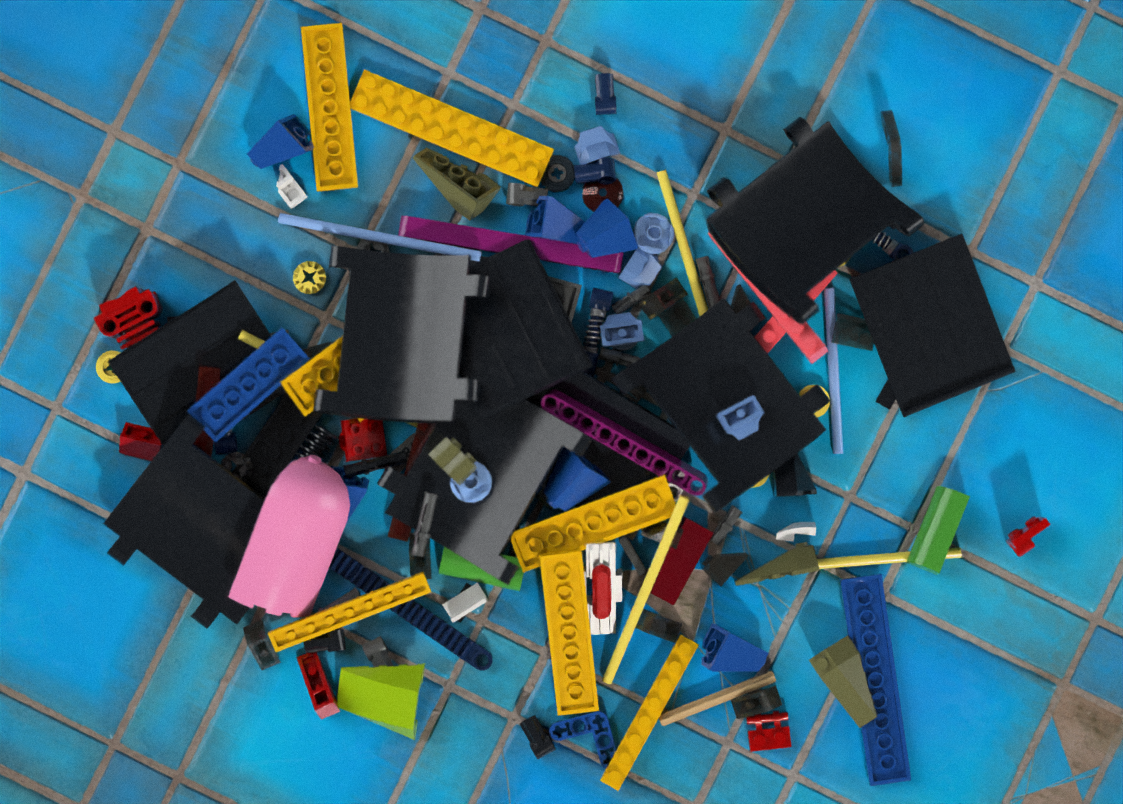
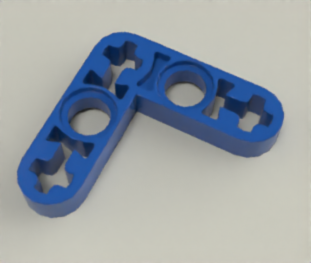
M594 711L564 719L550 726V736L556 741L592 732L600 763L604 769L608 766V763L603 761L607 757L606 753L601 754L600 750H607L613 747V751H609L611 758L616 751L608 717L603 711ZM595 715H599L601 718L604 717L605 720L602 721L603 729L607 727L608 731L595 733V730H599L598 724L593 723V720L596 719ZM576 720H581L585 724L584 729L580 732L573 729V723ZM569 722L572 734L568 735V730L562 732L561 737L553 734L555 726H559L561 729L566 728L565 723ZM601 735L609 736L610 743L607 746H601L598 743V738Z

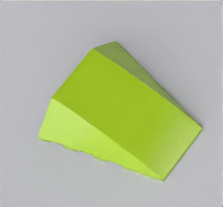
M425 663L409 666L408 664H399V666L388 667L387 665H379V667H341L337 695L339 708L415 740L418 720H416L419 690L423 683Z

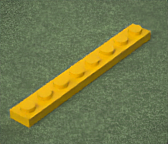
M423 571L268 632L275 652H279L431 593V588Z
M681 634L679 635L600 779L601 782L619 791L699 644Z

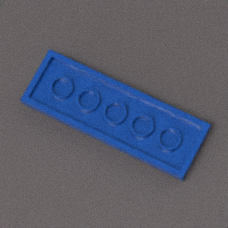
M281 327L191 406L187 412L206 426L204 428L205 432L216 443L281 385L280 382L303 366L310 358Z

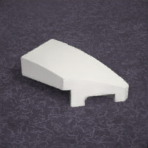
M281 164L279 168V181H277L276 187L284 201L293 209L308 196L285 166Z
M815 522L793 523L777 532L776 540L794 542L795 534L815 536L816 524Z

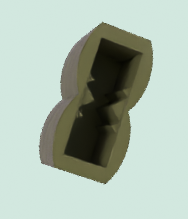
M445 437L428 455L460 486L477 469L474 465L476 460L468 452L464 455L459 450L462 446L454 438L449 440Z

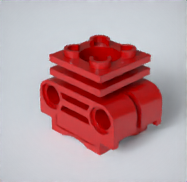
M135 286L127 290L118 299L109 300L99 305L102 313L94 317L101 333L108 337L117 338V342L123 344L120 346L121 350H126L159 329L161 324L155 319L162 314L163 307L155 291L151 293L150 289L143 291V289ZM149 303H152L153 309L147 313L146 307ZM115 322L116 328L111 332L109 329L110 325Z

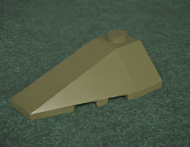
M425 148L413 156L414 161L451 206L469 221L485 210L501 188L500 185L485 174L479 172L477 175L468 171L467 166L463 164L461 166L455 165L450 162L448 157L431 149Z
M807 542L795 544L796 548L789 549L736 579L734 583L738 586L764 581L765 579H777L785 575L794 576L820 571L813 545H808Z
M848 635L809 661L822 681L858 727L861 728L878 716L871 692H869L860 652Z

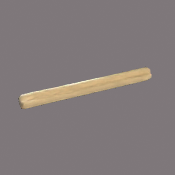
M768 671L662 713L659 716L662 726H666L776 682L773 671Z

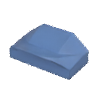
M602 126L581 132L578 143L574 146L580 165L594 163L598 159L620 154L614 134L607 132Z
M638 247L620 274L619 279L635 289L639 286H650L662 268L658 260V254H649Z
M630 312L608 315L605 323L600 325L603 347L644 341L642 322L637 320Z
M752 395L718 413L716 416L727 434H732L738 440H741L758 431L759 420L764 412L755 396Z

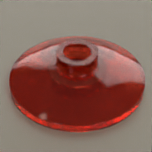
M617 178L614 183L608 185L598 182L585 183L582 190L583 201L593 212L607 198L618 208L623 199V187ZM605 189L607 191L606 196H600L599 191Z

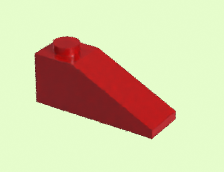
M306 653L296 657L314 710L322 720L340 712L318 653Z

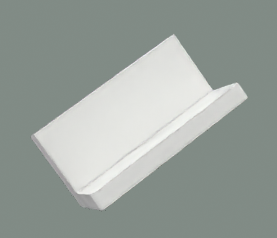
M477 582L442 605L450 616V620L454 623L486 603L488 598Z

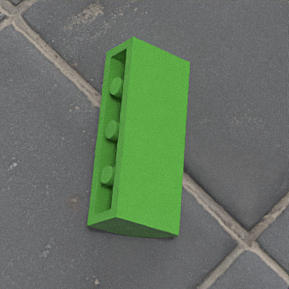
M936 487L906 563L935 575L940 573L970 496L950 488Z
M446 547L443 550L439 574L520 591L524 575L517 557L501 554L506 560L519 566L510 584L507 585Z

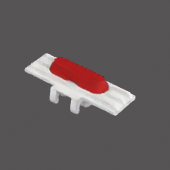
M615 542L586 544V566H583L590 633L591 635L616 634V602H622L623 571L622 569H617L616 573ZM587 577L592 579V595L587 596Z

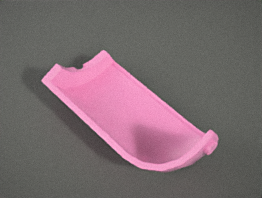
M310 455L295 460L281 472L272 485L231 588L229 598L250 608H253L254 605L266 608L265 612L281 616L282 612L290 613L291 617H307L311 615L345 528L350 509L348 489L341 476L329 465L322 462L320 457Z

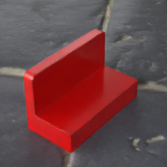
M126 422L120 435L119 453L152 461L161 450L162 443L152 428Z

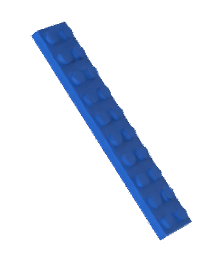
M882 574L840 579L847 633L860 652L869 692H871L878 716L861 727L869 785L876 786L911 781Z

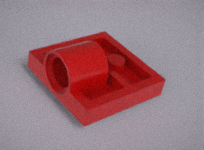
M357 418L341 421L342 432L339 435V444L341 449L345 451L346 462L387 455L383 421L364 419L359 422Z
M1034 516L1025 522L1026 526L1023 529L1017 528L1008 534L1009 538L1006 540V543L1014 550L1018 557L1033 549L1035 545L1031 538L1051 525L1046 518Z

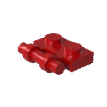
M773 711L772 714L761 715V713H754V716H746L747 725L755 724L756 728L755 730H747L750 752L792 747L789 726H781L780 721L788 720V712L779 713V711ZM774 722V727L762 729V723Z

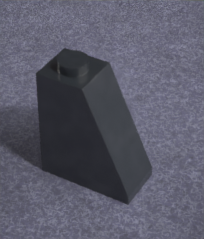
M798 454L772 472L773 494L776 497L817 494V490Z

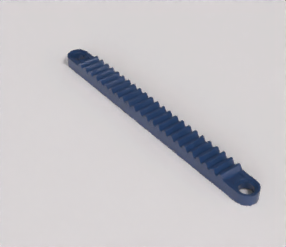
M336 548L329 568L365 593L390 585L389 582L340 548ZM414 599L389 608L392 612L402 617L474 668L484 671L492 665L493 657L488 650ZM485 654L488 657V663L485 666H480L477 663L476 658L478 655Z

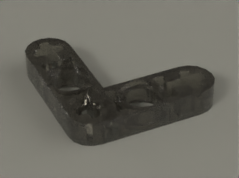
M892 110L881 111L882 127L888 145L891 187L902 186V147Z

